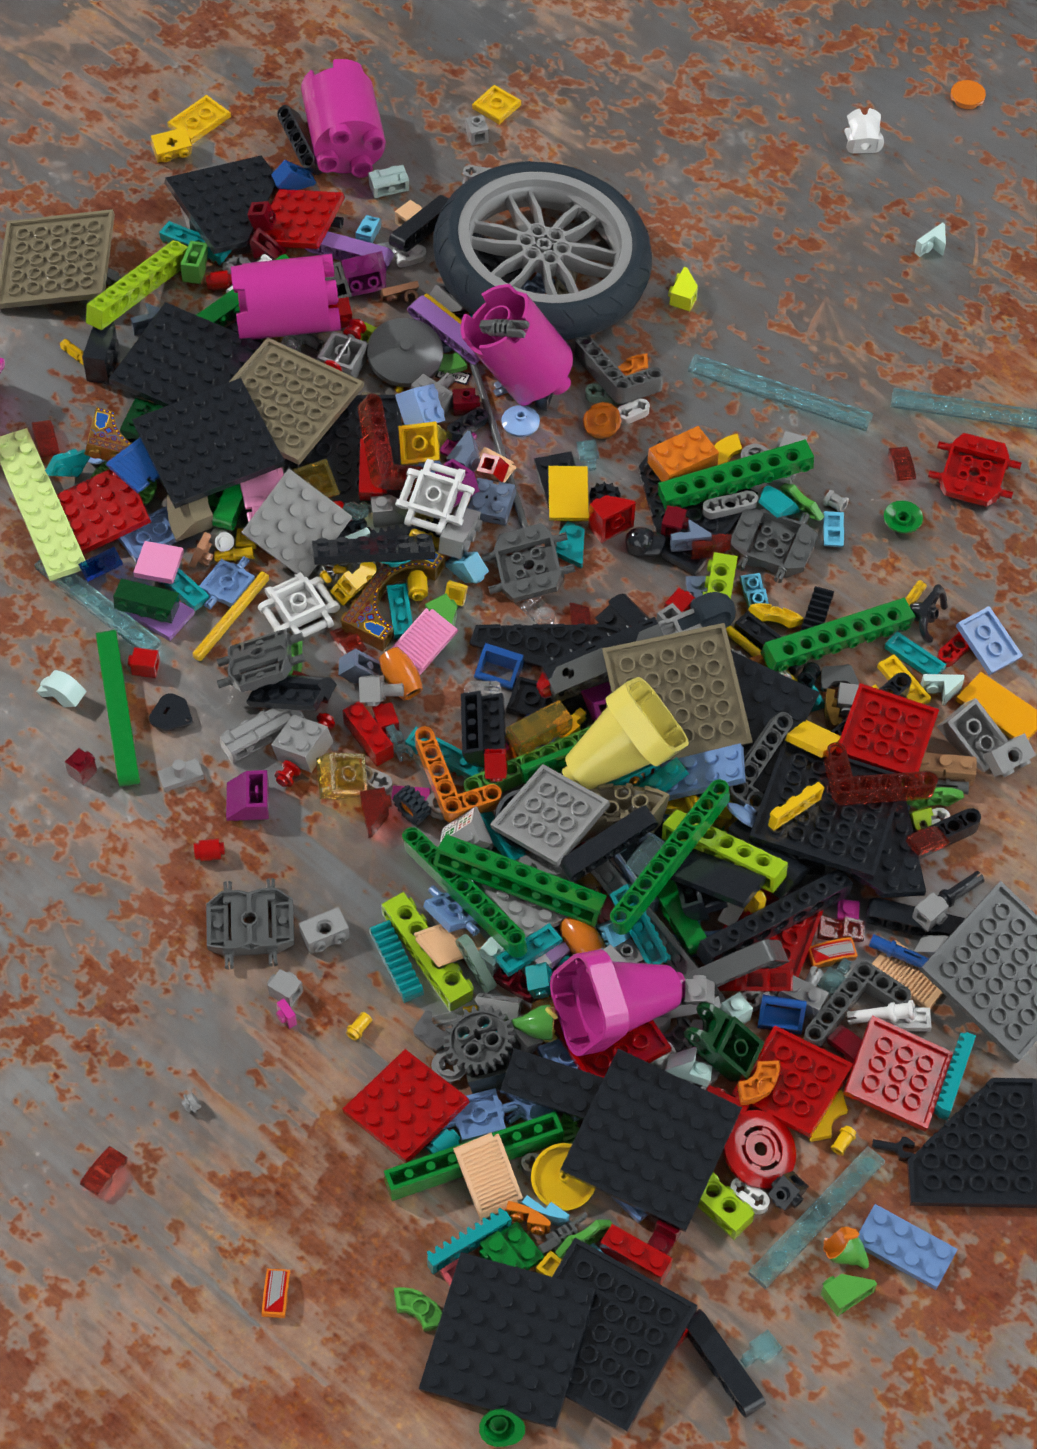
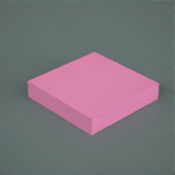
M144 541L133 572L134 577L173 584L184 554L183 548Z

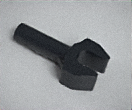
M902 1137L897 1143L876 1139L872 1141V1148L895 1152L899 1161H908L914 1154L905 1152L902 1149L904 1147L914 1148L915 1142L908 1137Z

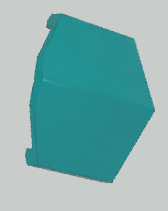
M769 485L763 488L758 502L775 517L779 518L800 512L796 503L781 491Z

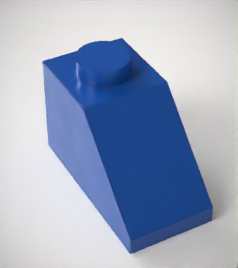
M284 160L271 174L278 189L300 190L316 184L311 172L287 160Z

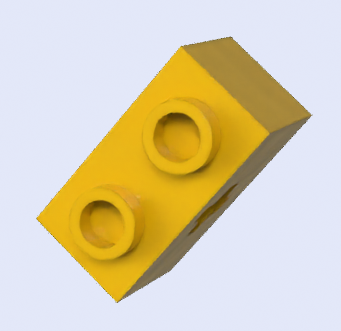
M186 127L151 135V145L157 163L169 162L178 157L185 158L192 154V145Z

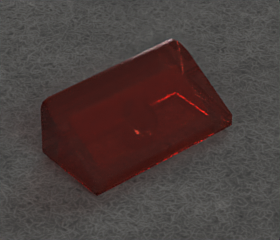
M569 603L571 625H578V623L591 624L589 607Z

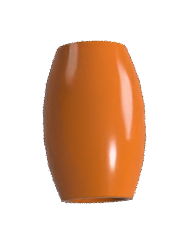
M399 647L392 648L379 657L381 671L388 684H404V696H399L402 700H409L423 690L421 677L416 666Z
M570 917L565 918L560 923L559 930L562 940L569 947L572 955L606 948L603 938L595 927Z

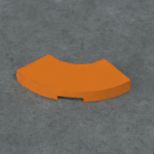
M648 353L631 356L617 367L625 376L648 369Z
M758 1061L754 1075L748 1080L738 1082L740 1105L758 1102L773 1090L780 1072V1061Z

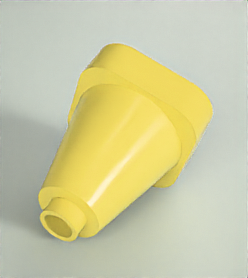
M637 677L627 681L606 697L607 708L565 757L567 766L562 769L563 776L590 790L649 764L659 766L688 746L689 742L683 729L653 688L644 679Z

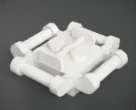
M431 459L426 460L421 471L408 468L406 482L400 498L395 503V506L401 509H408L404 524L428 529L440 536L446 528L447 522L456 526H462L464 521L462 518L470 496L475 491L473 487L461 484L465 476V470L460 468L457 470L434 463V460ZM433 470V471L440 472V473H443V474H446V475H449V476H453V477H455V479L448 478V477H445V476H442V475H439V474H435V473H432V472H430V471ZM415 478H418L410 501L408 502L407 499L411 491L412 485L414 483ZM461 491L463 495L456 515H450L457 499V493ZM415 512L440 519L439 524L414 517Z
M301 572L296 574L294 578L279 585L265 588L268 600L258 605L259 611L265 615L274 632L286 629L287 633L291 631L293 635L302 632L304 637L323 628L334 626L329 613H336L340 609L339 603L334 601L320 576L309 580ZM315 589L319 591V593L327 603L326 605L324 604V602L322 601V599L320 598L319 594ZM275 607L284 624L280 625L270 610L271 608ZM322 617V621L299 630V627Z

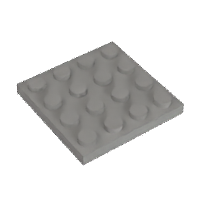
M288 469L241 533L295 574L301 572L304 577L308 578L317 566L314 565L312 541L320 538L328 540L337 539L353 516L292 470Z
M542 764L490 825L496 832L558 867L561 864L562 858L574 849L609 808L610 803L607 799Z
M533 852L516 860L569 881L560 866H555ZM474 881L476 886L525 933V938L549 923L553 928L558 927L567 918V916Z

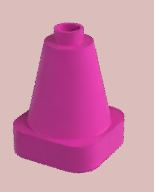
M602 949L574 954L552 973L550 980L551 996L570 1051L576 1056L605 1051L624 1037L627 1032L676 1009L681 999L685 997V977L669 965L612 961L608 953Z

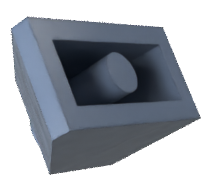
M467 430L446 459L447 461L454 459L474 472L478 468L481 459L477 443L471 431Z
M354 649L339 658L338 675L352 683H359V677L364 675H383L380 661L358 649Z

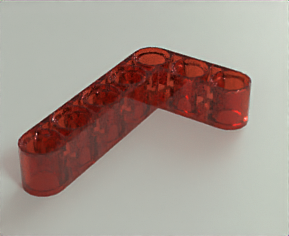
M370 393L358 405V413L371 483L380 489L403 490L408 476L406 475L408 468L421 471L424 467L393 464L383 403L377 394ZM415 478L411 491L414 490L418 478Z
M837 742L831 743L828 746L824 758L832 798L840 805L929 799L933 796L938 783L937 775L930 771L853 776L846 748Z

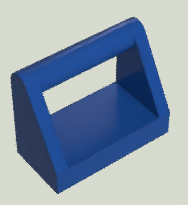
M485 643L474 678L513 690L517 678L524 667V655ZM486 662L513 670L511 680L508 681L483 673L482 670Z
M763 994L757 1028L772 1030L774 1026H777L792 1034L801 1035L807 1001ZM766 1004L777 1005V1006H783V1007H790V1008H796V1009H800V1011H798V1010H792V1009H786V1008H780V1007L767 1006Z

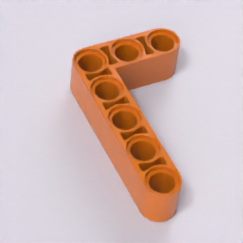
M426 726L418 728L415 732V746L445 821L451 823L474 807L478 808L480 814L496 810L498 803L502 799L500 787L495 784H489L458 794L434 732ZM422 738H427V739H429V740H427V741H422V740H420V739H422ZM435 773H441V774H443V775H441V776H435L434 774H435ZM444 790L449 791V793L443 794L441 792ZM489 796H495V797H497V798H495V799H489L488 797H489ZM469 802H475L476 804H475V805H469L468 803H469ZM454 808L456 811L451 812L448 809Z

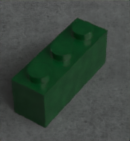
M122 578L113 595L114 609L141 617L156 619L161 622L172 623L180 606L178 592Z

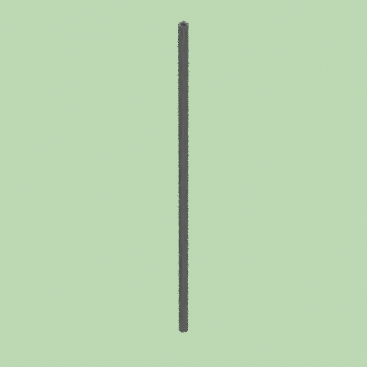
M469 363L483 408L489 414L487 421L497 453L507 458L478 364L473 365ZM511 474L507 479V483L514 484L516 488L513 504L521 528L528 527L518 490Z

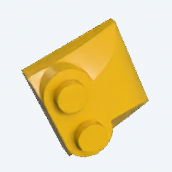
M436 421L398 426L401 465H419L425 463L427 459L440 461Z

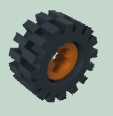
M410 785L404 786L393 796L392 800L395 802V807H398V812H401L402 816L406 817V820L408 822L411 821L412 824H420L431 814V807L428 806V801H425V797L421 796L418 790L415 791V788L410 787Z

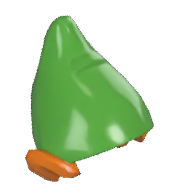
M847 1226L841 1227L830 1238L825 1237L823 1250L832 1262L857 1265L863 1269L869 1267L864 1244L856 1229Z

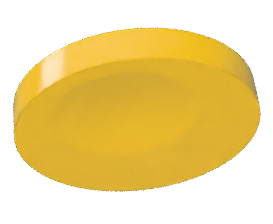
M569 1143L555 1144L543 1150L536 1158L531 1171V1183L537 1197L545 1205L548 1206L552 1202L563 1211L581 1207L592 1197L595 1188L560 1172L572 1146Z

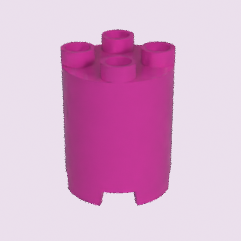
M334 59L333 68L326 69L316 75L314 71L310 70L304 77L301 85V93L318 168L322 172L352 173L355 177L364 178L368 176L369 172L373 171L372 165L383 155L386 146L372 81L364 73L361 64L347 59Z
M332 254L243 263L242 265L231 267L234 293H238L240 313L236 314L239 339L251 338V340L267 337L274 338L341 330L339 309L328 308V305H336L338 303L336 280L325 281L326 277H335Z
M510 284L498 285L482 293L485 303L475 312L473 317L464 314L460 327L461 336L506 391L521 406L529 405L533 401L542 399L551 393L560 395L567 391L571 384L568 374L573 363L572 350L527 293L516 291ZM508 319L530 322L529 328L527 330L523 329L526 334L525 338L490 336L482 333L479 327L481 320Z

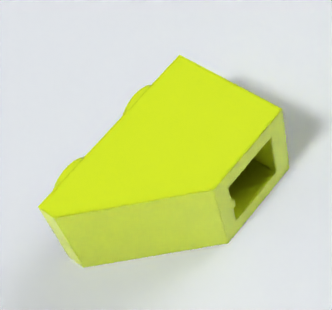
M683 267L681 273L676 275L675 285L671 286L668 291V297H670L669 305L691 311L697 299L698 285L688 268Z

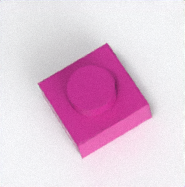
M841 900L837 902L836 922L858 924L860 901Z
M283 998L276 1003L278 1010L276 1015L282 1024L286 1023L289 1029L297 1025L296 1014L286 1000Z

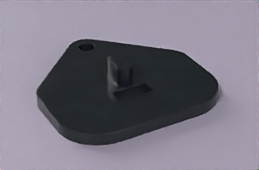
M172 693L163 695L149 715L150 724L162 731H171L185 727L193 722L186 699ZM168 708L169 711L167 712V714H163L165 710Z

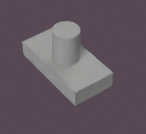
M197 758L186 762L178 759L173 762V766L157 771L164 792L204 779V774Z

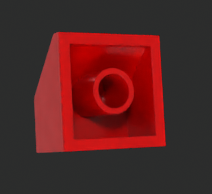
M608 495L593 500L589 505L588 528L603 543L634 527L636 502Z

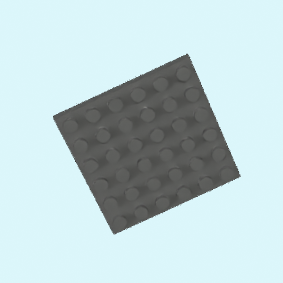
M1000 881L919 970L1017 1063L1037 1041V915Z

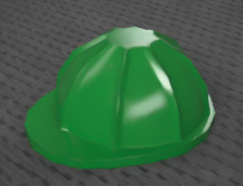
M503 1408L489 1410L479 1423V1433L482 1440L488 1445L505 1447L514 1445L523 1439L525 1425L520 1417Z

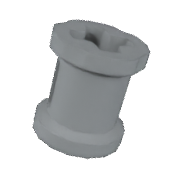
M831 489L826 494L823 505H829L837 509V512H843L847 507L849 498H843Z

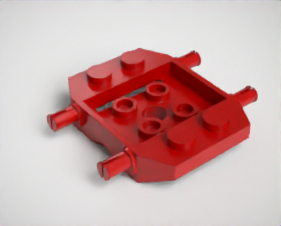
M968 433L961 434L950 444L942 441L938 442L937 449L948 451L949 456L944 472L940 473L930 470L928 478L939 480L940 489L945 496L986 507L996 503L1000 496L1012 499L1013 492L1002 489L1001 484L1008 467L1020 470L1022 462L1009 458L1005 443ZM970 455H973V456H976V457H980V458H984V459H988V460L975 459V458H973V457L970 456ZM989 460L996 461V462H998V463H997V464H994V463H992V462L989 461ZM976 472L978 476H972L969 473Z

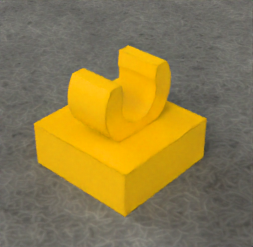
M449 580L446 585L445 594L450 599H453L457 605L463 606L468 586Z

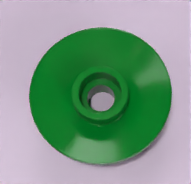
M895 501L886 507L884 521L895 532L912 533L922 525L923 514L920 508L912 502Z

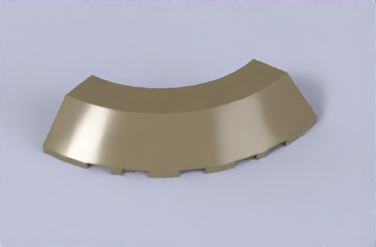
M167 496L168 519L176 542L213 528V514L207 497L175 509L169 496Z
M613 783L598 785V788L589 789L607 799L610 806L577 845L597 836L644 805L649 808L659 823L650 832L653 835L662 823L670 794L645 786V788L636 787L631 783H626V786H614Z

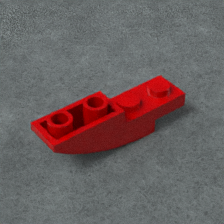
M758 969L717 988L719 991H793V969Z

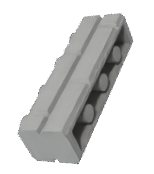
M272 708L268 711L263 710L252 720H244L239 727L223 732L222 736L219 737L221 748L234 764L274 742L293 714L304 718L303 713L300 710Z

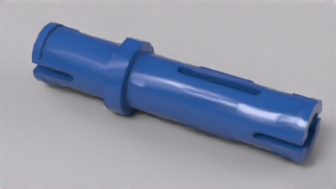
M875 934L869 944V947L885 953L889 958L892 956L918 968H921L929 959L917 952L897 945V942L894 940L890 942Z

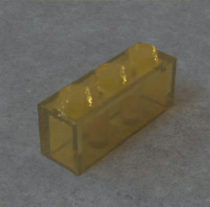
M558 700L506 727V739L518 756L529 754L538 746L546 745L559 735L567 734L572 729L573 718L561 701Z

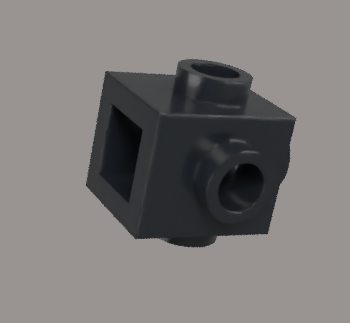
M791 1171L774 1180L771 1184L773 1189L768 1195L773 1199V1203L784 1211L792 1207L795 1209L804 1200L802 1195L809 1186L794 1171Z

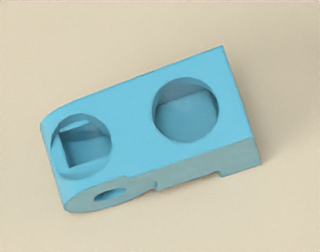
M366 215L356 231V239L373 243L381 228V218Z

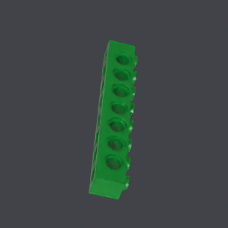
M806 439L660 482L658 483V495L665 511L667 505L680 508L696 505L708 499L733 494L736 491L750 489L754 486L770 483L783 477L787 478L800 472H807L810 469H814V455Z
M904 597L765 642L760 653L768 668L782 672L793 665L800 666L812 659L819 660L824 655L830 653L837 654L842 649L848 647L850 649L855 648L863 642L870 643L876 638L888 637L897 631H906L912 626L911 624L916 616Z
M445 834L438 846L433 863L435 866L595 927L607 897V895L448 834Z

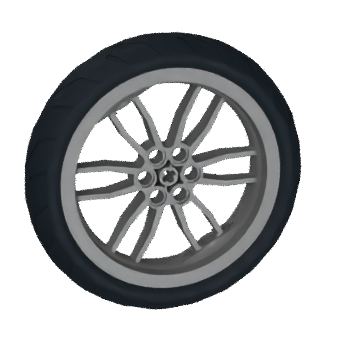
M532 161L515 162L497 166L475 175L461 185L441 209L433 234V249L437 269L450 294L466 311L474 315L485 303L482 293L495 286L508 284L501 277L522 268V272L509 284L516 291L527 293L564 340L589 336L617 323L640 300L648 284L652 269L650 237L635 208L619 191L608 183L580 169L562 164ZM529 207L535 223L530 224L519 208ZM540 207L555 209L565 213L553 227H546ZM509 210L518 230L484 221L497 213ZM575 217L584 222L568 231L563 230ZM594 228L603 237L611 250L575 242L582 239ZM473 233H479L499 240L474 237L472 235ZM473 249L493 255L509 256L510 258L503 261L490 272L480 262ZM586 259L609 262L614 265L609 267ZM568 269L584 275L605 279L590 288L578 291ZM537 272L542 275L546 294L529 292L519 288L525 284L533 273ZM556 276L569 294L558 295L551 277Z

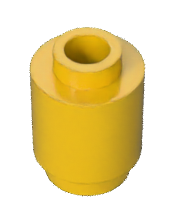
M420 570L410 572L407 578L408 596L414 601H422L428 596L427 576Z

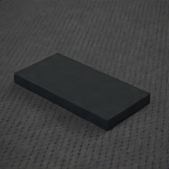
M518 676L506 707V713L552 725L565 713L571 716L577 709L582 708L586 712V720L580 724V729L587 728L591 715L582 693L554 705L550 696L547 698L541 697L536 685L538 681Z
M694 848L670 878L673 881L743 909L766 883V876Z

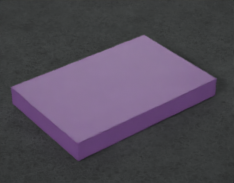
M180 602L172 623L161 622L128 612L122 613L171 641L193 617L195 611Z

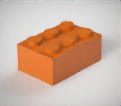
M696 426L649 448L647 463L663 482L717 466L719 452L701 428Z

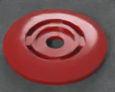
M750 1110L738 1116L723 1149L727 1165L732 1173L744 1184L754 1188L770 1189L772 1188L771 1184L776 1178L782 1177L794 1169L796 1146L793 1136L787 1126L768 1112ZM758 1127L759 1130L750 1133L747 1137L744 1135L748 1129ZM756 1143H762L765 1146L766 1153L763 1156L755 1152L754 1147ZM772 1163L775 1164V1167L771 1170H760L761 1167H767Z

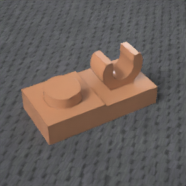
M418 281L384 288L380 291L381 299L392 301L398 299L400 294H404L403 299L407 303L409 301L408 295L412 294L414 300H417L418 293L416 291L419 288Z
M204 532L190 561V567L196 568L198 562L205 567L209 566L213 558V554L209 553L212 545L209 543L211 534Z

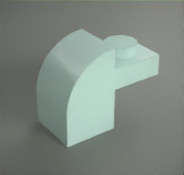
M54 670L50 676L44 678L40 683L41 686L36 691L41 697L53 696L63 707H76L87 692L73 677L58 670Z

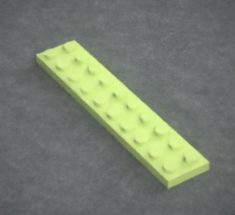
M28 428L0 436V466L49 580L52 581L88 569L86 560L50 478L45 472V467Z

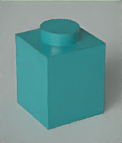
M543 962L526 966L527 988L534 999H545L551 995L550 980L552 970L549 965Z

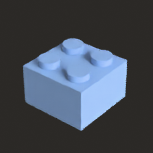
M434 384L413 388L395 395L404 425L446 421L444 410L438 398V391Z

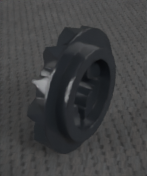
M605 481L602 484L596 483L595 487H591L589 494L591 502L597 498H602L604 491L607 492L608 496L621 498L619 488L615 487L613 483L606 484Z

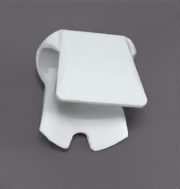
M869 108L866 115L862 114L861 109H856L848 114L847 119L850 128H845L844 130L848 140L847 150L852 154L879 152L884 145V138L880 133L881 114Z

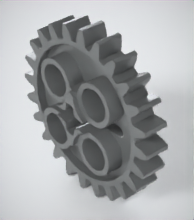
M481 1005L480 1010L477 1011L475 1006H472V1012L469 1013L464 1009V1016L457 1014L458 1021H450L452 1028L445 1029L448 1035L443 1037L446 1043L443 1047L452 1065H457L460 1071L465 1067L467 1074L472 1069L476 1075H478L480 1069H483L484 1073L487 1074L488 1067L495 1071L496 1063L503 1066L502 1058H510L507 1051H514L512 1044L516 1043L514 1037L516 1032L507 1014H502L500 1009L494 1011L493 1007L490 1006L486 1011L484 1005Z

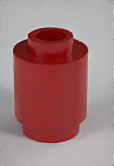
M228 270L211 272L210 275H206L208 290L218 291L231 287L233 285L231 273L229 274Z
M219 838L199 840V843L193 844L195 860H201V862L220 860L221 855H225L224 842H220Z

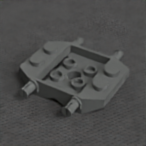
M762 507V509L743 510L729 542V549L734 556H738L737 560L739 562L736 568L743 571L746 565L764 567L771 573L776 574L774 581H778V583L782 582L783 577L787 578L804 572L818 538V534L806 524L810 515L807 513L805 516L806 512H803L800 520L796 521L784 516L777 518L765 507ZM759 525H763L751 553L748 552ZM794 536H796V537H795V540H794V542H793V544H792V547H791V549H790V551H789V554H788V556H787V558H786V561H785V563L783 564V562H784V560H785V557H786V555H787V553H788V550H789V548H790V546H791V543H792V541H793V539H794ZM775 543L777 547L771 548L768 544Z
M542 523L499 534L493 552L481 554L483 562L495 559L501 577L500 584L488 586L490 595L502 591L513 602H519L557 592L564 582V575L576 572L574 564L564 567L559 564L556 546L557 542L568 540L566 532L552 535ZM541 544H545V546L540 547V548H539V547H534V546H538V545H541ZM534 547L531 550L525 552H515L526 548ZM529 564L534 565V567L530 570L525 569V567Z
M286 629L229 646L228 656L217 659L219 667L229 664L228 677L217 680L219 689L233 685L234 688L242 693L284 680L292 670V666L306 662L303 653L292 657L291 645L304 641L303 633L290 636V633L287 634Z
M269 878L266 880L267 888L251 892L232 890L231 881H228L227 888V881L223 882L224 891H221L206 903L207 949L225 957V969H229V962L230 969L234 968V956L268 954V965L273 967L274 960L275 967L278 965L277 954L295 945L293 898L275 888V879L271 878V886ZM268 902H271L272 938H269ZM229 904H231L232 940H229ZM252 916L255 918V921L248 924L244 922V919Z

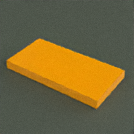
M982 672L956 698V701L961 705L976 698L1002 733L1010 739L1025 733L1029 740L1037 732V709Z

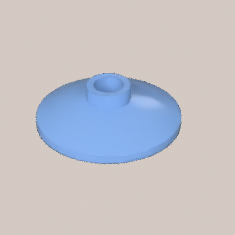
M517 405L510 407L502 416L503 428L513 436L524 437L531 435L538 429L540 424L538 413L528 406Z
M730 802L727 804L728 810L747 826L753 827L756 819L754 814L757 811L751 805L746 804L742 806Z

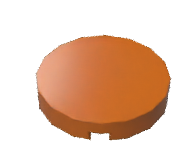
M962 80L955 83L950 92L952 102L954 101L956 106L963 109H975L977 106H981L986 97L983 86L972 80Z
M607 402L592 405L591 409L586 411L583 417V425L587 433L599 439L615 434L620 428L622 421L619 410L613 404Z

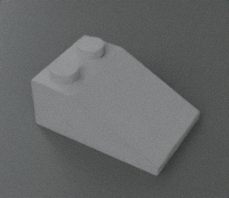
M976 698L965 702L937 726L948 742L964 756L977 758L976 767L982 772L989 769L983 754L1008 741Z

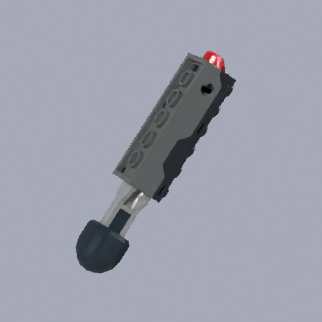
M709 592L694 598L691 601L690 610L659 622H657L655 617L650 619L645 617L639 620L638 624L634 626L626 625L615 634L607 633L600 637L601 640L594 643L593 641H588L581 646L582 648L575 651L574 649L567 650L561 657L556 659L555 657L548 658L541 665V675L536 684L541 697L547 698L550 696L555 705L581 694L583 690L609 682L602 648L725 623L727 628L735 619L736 609L734 602L726 594Z

